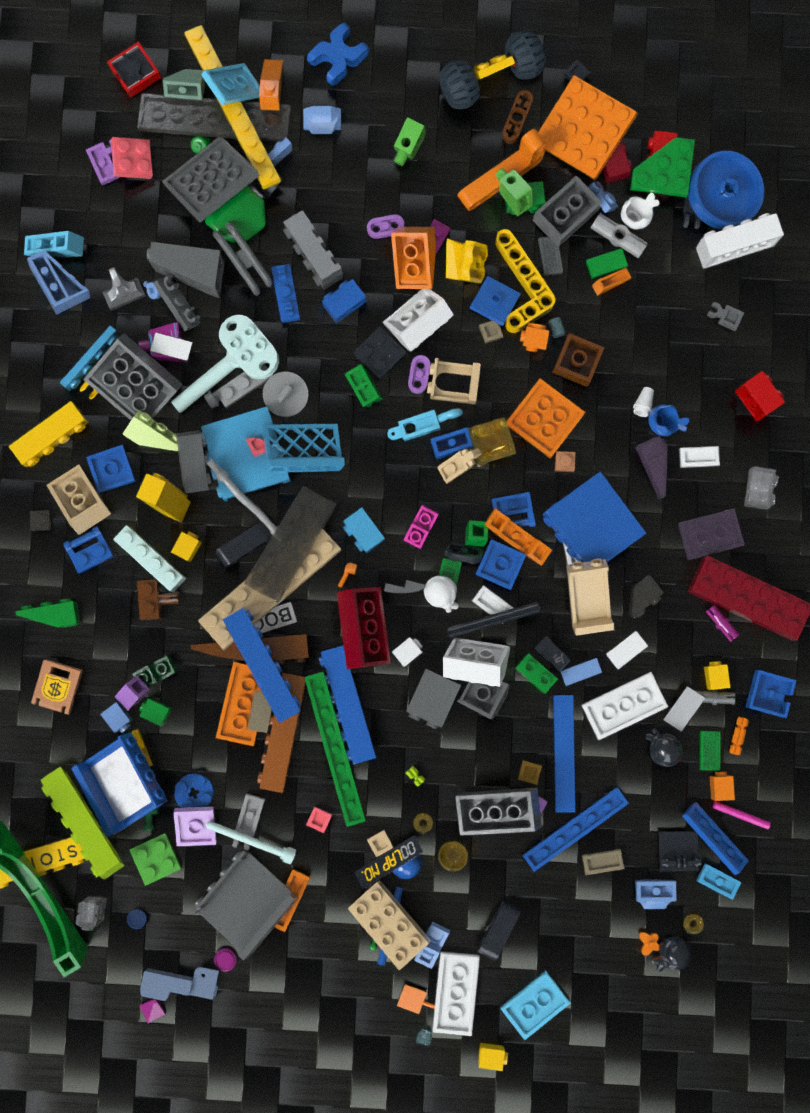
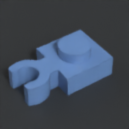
M599 181L593 182L588 187L602 202L601 208L605 213L611 212L618 207L615 197L608 193V191L605 192Z

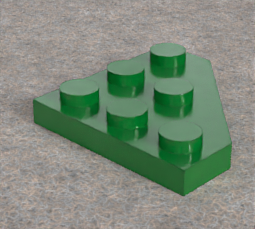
M676 137L634 168L630 190L687 197L695 140Z

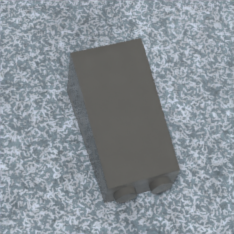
M151 242V248L147 249V259L156 272L165 276L173 274L174 277L172 279L220 298L225 263L220 250Z

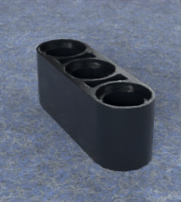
M260 522L224 544L215 552L225 568L269 542L272 537L264 524Z
M503 901L485 933L477 952L496 961L520 916L521 910Z

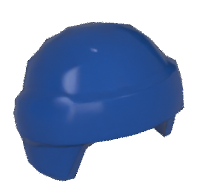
M667 404L654 407L648 418L650 428L660 436H669L679 429L686 432L687 427L685 425L689 422V418L679 419L677 409L673 405Z

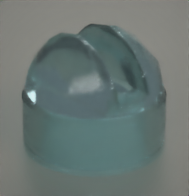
M421 1030L417 1034L416 1043L431 1045V1033L428 1030Z

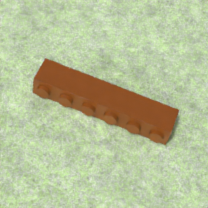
M283 673L282 679L287 678L292 687L289 690L292 697L296 696L302 705L306 685L304 677ZM300 712L281 723L278 722L274 714H271L269 726H272L271 734L267 733L265 741L268 749L267 753H263L261 764H264L263 772H259L257 783H260V789L284 792Z

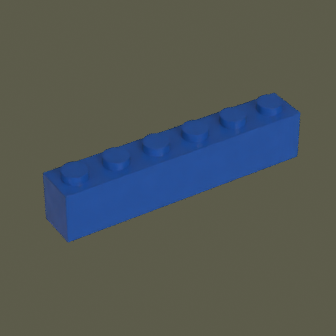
M242 608L222 619L278 722L281 723L299 713L298 707L301 704L296 696L292 697L289 691L292 687L287 678L282 679L280 665L277 661L273 662L270 656L273 653L268 644L264 646L261 640L263 634L259 627L254 628L251 622L254 618L250 611H245Z
M344 646L321 652L322 656L319 657L321 667L326 668L327 675L324 676L327 687L331 686L333 692L330 694L332 705L336 704L338 710L335 713L338 724L342 723L343 731H340L343 743L347 742L349 747L346 750L348 760L353 761L354 765L376 758L351 669L346 667Z

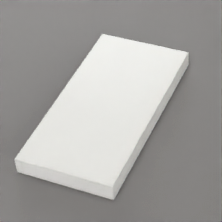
M649 672L582 704V707L597 739L600 740L667 708L668 705L652 672Z
M440 951L432 1032L472 1036L479 955Z

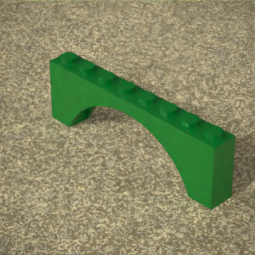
M1 820L0 869L18 885L31 903L48 938L53 962L62 976L66 977L81 968L88 946Z

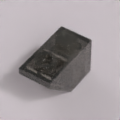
M650 575L645 576L631 588L629 616L631 618L635 616L639 618L647 611L645 608L649 604L654 606L662 599L660 596L664 592Z

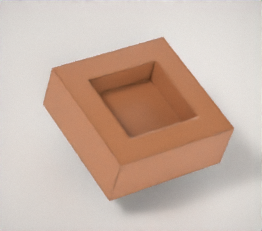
M556 451L555 471L574 472L575 452Z

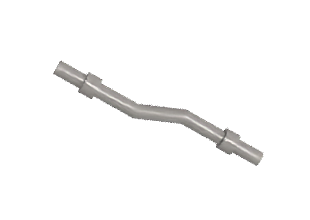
M214 459L210 460L207 464L217 475L216 478L223 482L234 496L261 520L273 538H276L283 547H286L290 542L281 533L282 530L275 526L265 513L239 490L228 477L229 474L225 469L222 470Z

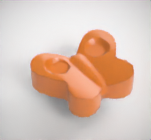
M646 932L639 933V938L644 943L641 949L643 955L647 956L653 950H659V944L657 943L658 935L656 933L650 935Z

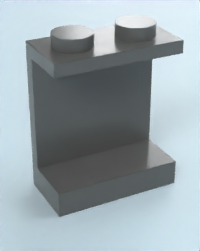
M425 669L406 710L409 712V717L417 721L422 718L427 721L426 725L437 729L438 726L442 728L461 685Z

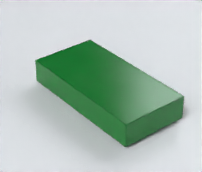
M622 248L586 260L591 279L628 267Z

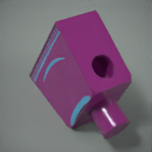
M178 322L148 331L149 340L139 341V346L145 352H150L151 357L156 361L185 362L183 359L150 351L155 333L182 340L181 326Z

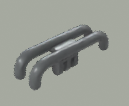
M227 222L225 224L226 229L229 230L241 249L234 252L219 231H214L213 237L221 245L253 294L258 296L260 289L247 271L249 267L254 266L267 287H271L273 282L237 228L231 222Z

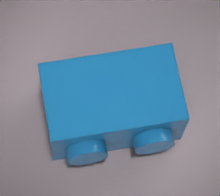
M360 508L343 521L345 523L344 530L349 536L353 535L357 541L354 543L361 552L364 550L368 553L385 540L363 508Z

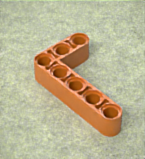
M536 129L530 130L522 137L520 148L517 152L466 186L457 196L468 211L473 210L499 192V180L495 175L500 169L504 168L508 173L515 170L522 176L542 161L546 143Z

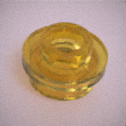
M426 813L418 814L413 822L414 828L420 833H427L433 826L432 818ZM420 820H426V826H421L419 824Z
M696 914L688 915L683 923L685 930L690 934L700 933L704 925L702 918ZM693 920L696 921L695 927L690 926V922Z

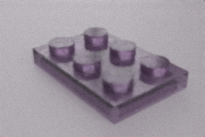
M735 509L678 523L687 560L744 546Z

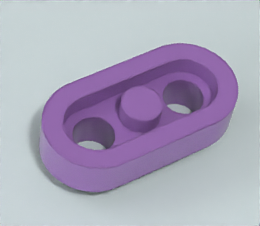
M399 215L374 218L368 222L367 232L374 239L389 237L391 232L395 230L391 227L392 224L404 227V220ZM378 227L380 231L374 232L373 229Z
M416 356L411 363L408 387L415 394L423 393L427 388L430 361L426 356ZM422 363L424 364V368L419 369L417 365ZM420 382L421 386L417 388L414 386V383Z

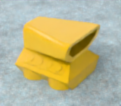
M447 239L446 278L481 283L485 276L484 262L488 256L487 245L468 240L465 243Z

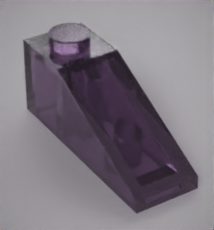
M660 436L639 444L636 450L658 499L666 496V450H668L665 440H661Z

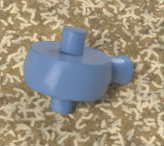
M145 281L143 286L147 288L149 297L159 299L161 295L153 284L155 281L150 283Z

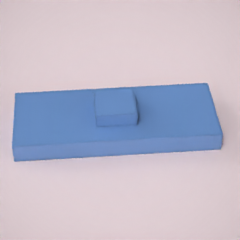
M597 658L561 671L566 686L602 673Z

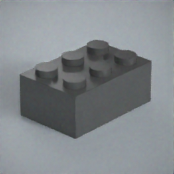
M575 176L535 212L533 221L559 247L599 211L602 202Z

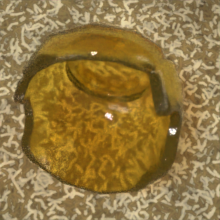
M447 842L440 848L438 859L444 869L458 871L467 864L468 852L465 846L459 842Z

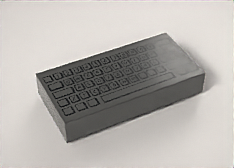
M549 237L538 238L543 275L562 274L563 269L559 247Z

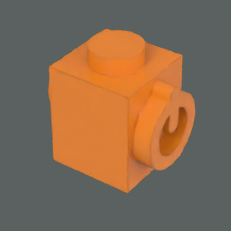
M528 323L526 330L521 331L520 341L523 342L522 346H526L527 351L537 352L538 349L546 350L549 331L546 330L547 326Z

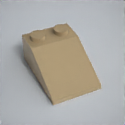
M80 465L47 484L67 521L78 535L111 515Z

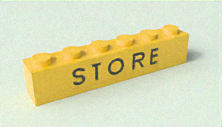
M71 837L24 852L40 876L47 874L46 870L53 869L54 872L65 868V864L72 863L75 866L84 863V857L80 852L83 849L80 844H75ZM0 869L1 889L9 886L8 882L13 880Z

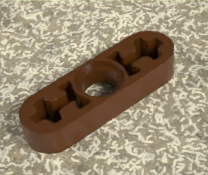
M522 90L517 94L504 126L502 138L508 144H513L518 140L532 106L533 95L527 90ZM527 97L524 107L521 108V99ZM514 113H520L522 114L523 119L521 121H515L512 118V115ZM512 125L515 126L514 135L508 137Z

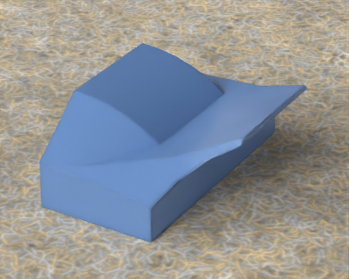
M311 106L303 109L304 130H309L311 134H332L334 130H341L340 108L333 106Z
M667 879L636 880V901L640 902L644 909H665L670 902L676 901V881Z

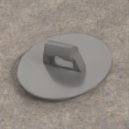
M279 372L270 377L265 383L263 400L272 413L282 417L293 416L305 407L308 400V388L304 380L298 375L291 372Z

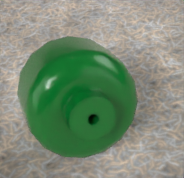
M204 134L195 136L191 141L193 152L197 154L211 143L209 137Z

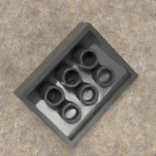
M125 333L113 343L83 379L130 420L133 419L138 410L149 414L151 419H153L183 385Z

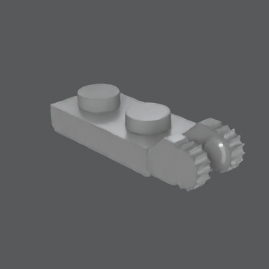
M246 793L235 831L254 837L265 798ZM234 839L232 846L237 848L240 841ZM245 843L244 850L248 851L250 845Z

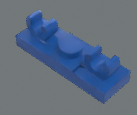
M290 264L271 267L281 322L286 323L300 320Z

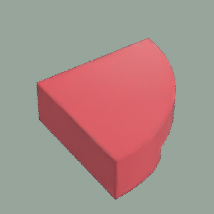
M259 438L246 439L254 457L265 453L264 440Z

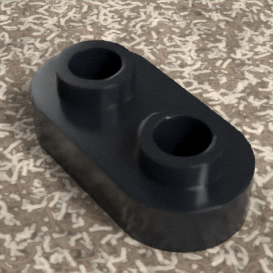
M450 542L446 544L444 554L453 561L476 564L482 561L483 550L478 546Z

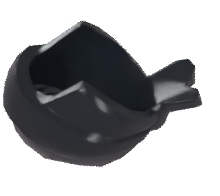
M656 728L652 730V734H646V740L651 741L650 756L656 764L671 767L680 761L683 755V747L677 737L667 733L660 734Z
M668 937L662 940L659 945L660 957L651 959V962L657 965L656 969L658 972H661L664 967L671 970H682L688 966L691 960L690 945L682 937Z

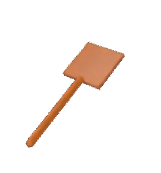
M407 984L404 985L397 1006L418 1014L422 1005L435 1009L434 1004L424 1001L427 994L426 991Z

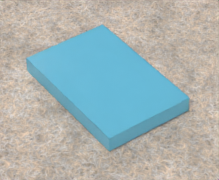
M245 63L204 70L201 74L222 105L259 98L260 85Z
M545 970L504 1003L500 1009L523 1039L526 1040L571 1002Z

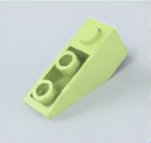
M139 410L123 433L124 436L138 445L178 451L176 433L174 434L164 424L157 423L151 419L149 414Z

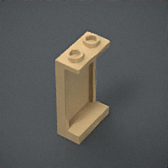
M593 559L590 562L578 561L567 565L572 627L576 636L614 630V623L611 619L607 573L609 566L605 559Z

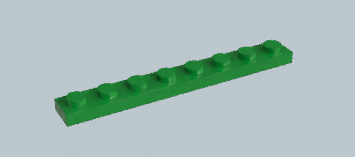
M322 671L305 676L304 679L346 826L349 827L365 822L324 673Z

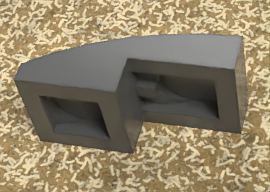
M406 580L404 588L386 583L384 592L393 594L415 593L424 590L425 584Z

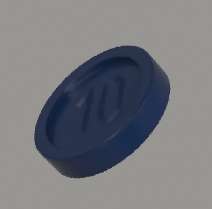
M133 909L127 916V923L133 929L142 928L147 921L146 913L141 909Z

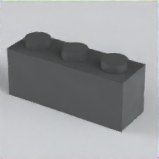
M199 430L176 433L183 490L185 493L208 490V484H211L210 474L206 473L205 468L208 465L207 454L203 453V447H206L205 436L201 435Z

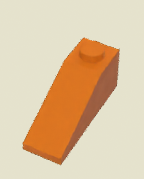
M264 59L259 91L261 110H280L283 60Z

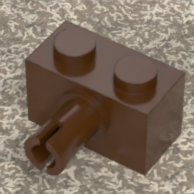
M158 580L137 581L140 620L163 619L162 605L180 603L178 598L171 599L179 597V592L161 593V584Z

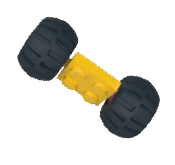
M526 30L514 33L505 44L506 55H499L490 59L491 63L478 64L473 67L474 71L466 61L457 60L445 65L439 73V82L449 105L455 109L469 108L480 96V87L477 79H482L510 66L514 75L520 79H532L538 76L546 66L545 51L538 36L534 32Z

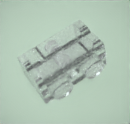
M761 467L750 468L744 506L767 510L771 508V505H774L775 494H773V488L778 483V476L775 475L776 470Z
M88 896L78 904L79 914L77 915L76 925L81 926L82 930L88 931L97 927L104 920V909L106 908L107 899L104 897Z

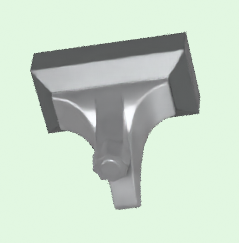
M114 267L109 269L112 288L104 291L103 294L111 311L146 296L138 277L125 281Z

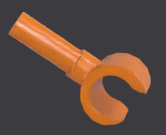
M348 563L346 565L343 577L338 584L339 587H343L349 573L355 575L356 564Z

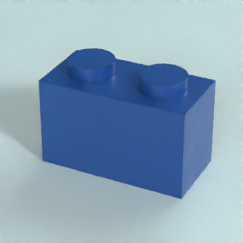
M352 279L349 282L346 280L340 284L339 289L334 293L329 292L326 294L322 304L337 324L366 303L367 300L364 293Z
M468 428L431 439L436 460L454 455L461 450L473 448Z

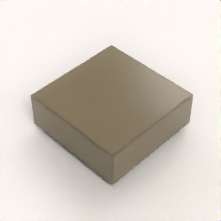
M489 321L479 325L485 344L503 338L498 323Z

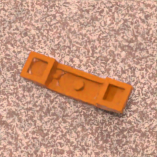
M497 509L493 510L484 524L521 553L526 554L527 557L541 566L552 551V549L528 534Z

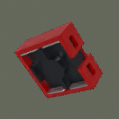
M139 42L107 62L130 98L161 78L159 71Z

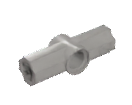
M601 213L591 226V229L609 239L612 245L623 248L637 258L640 257L648 244L629 232L626 226L618 225ZM615 233H621L624 238L618 239Z

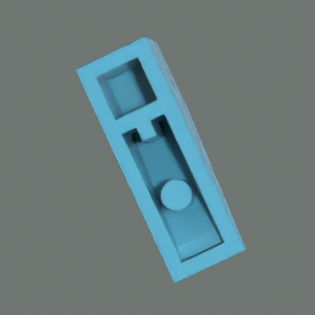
M70 231L26 236L24 255L33 256L45 250L51 257L69 258L82 256L84 237Z

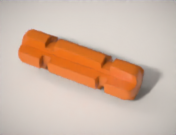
M737 718V727H735L732 739L733 745L730 747L731 754H741V745H743L746 734L745 727L748 726L749 722L746 718Z

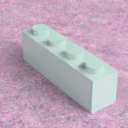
M126 525L113 539L169 591L175 592L186 580V577L131 527Z

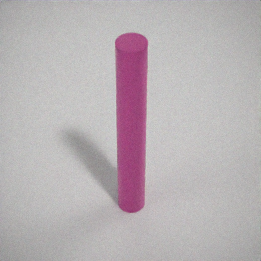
M717 801L713 804V808L765 829L770 827L771 822Z

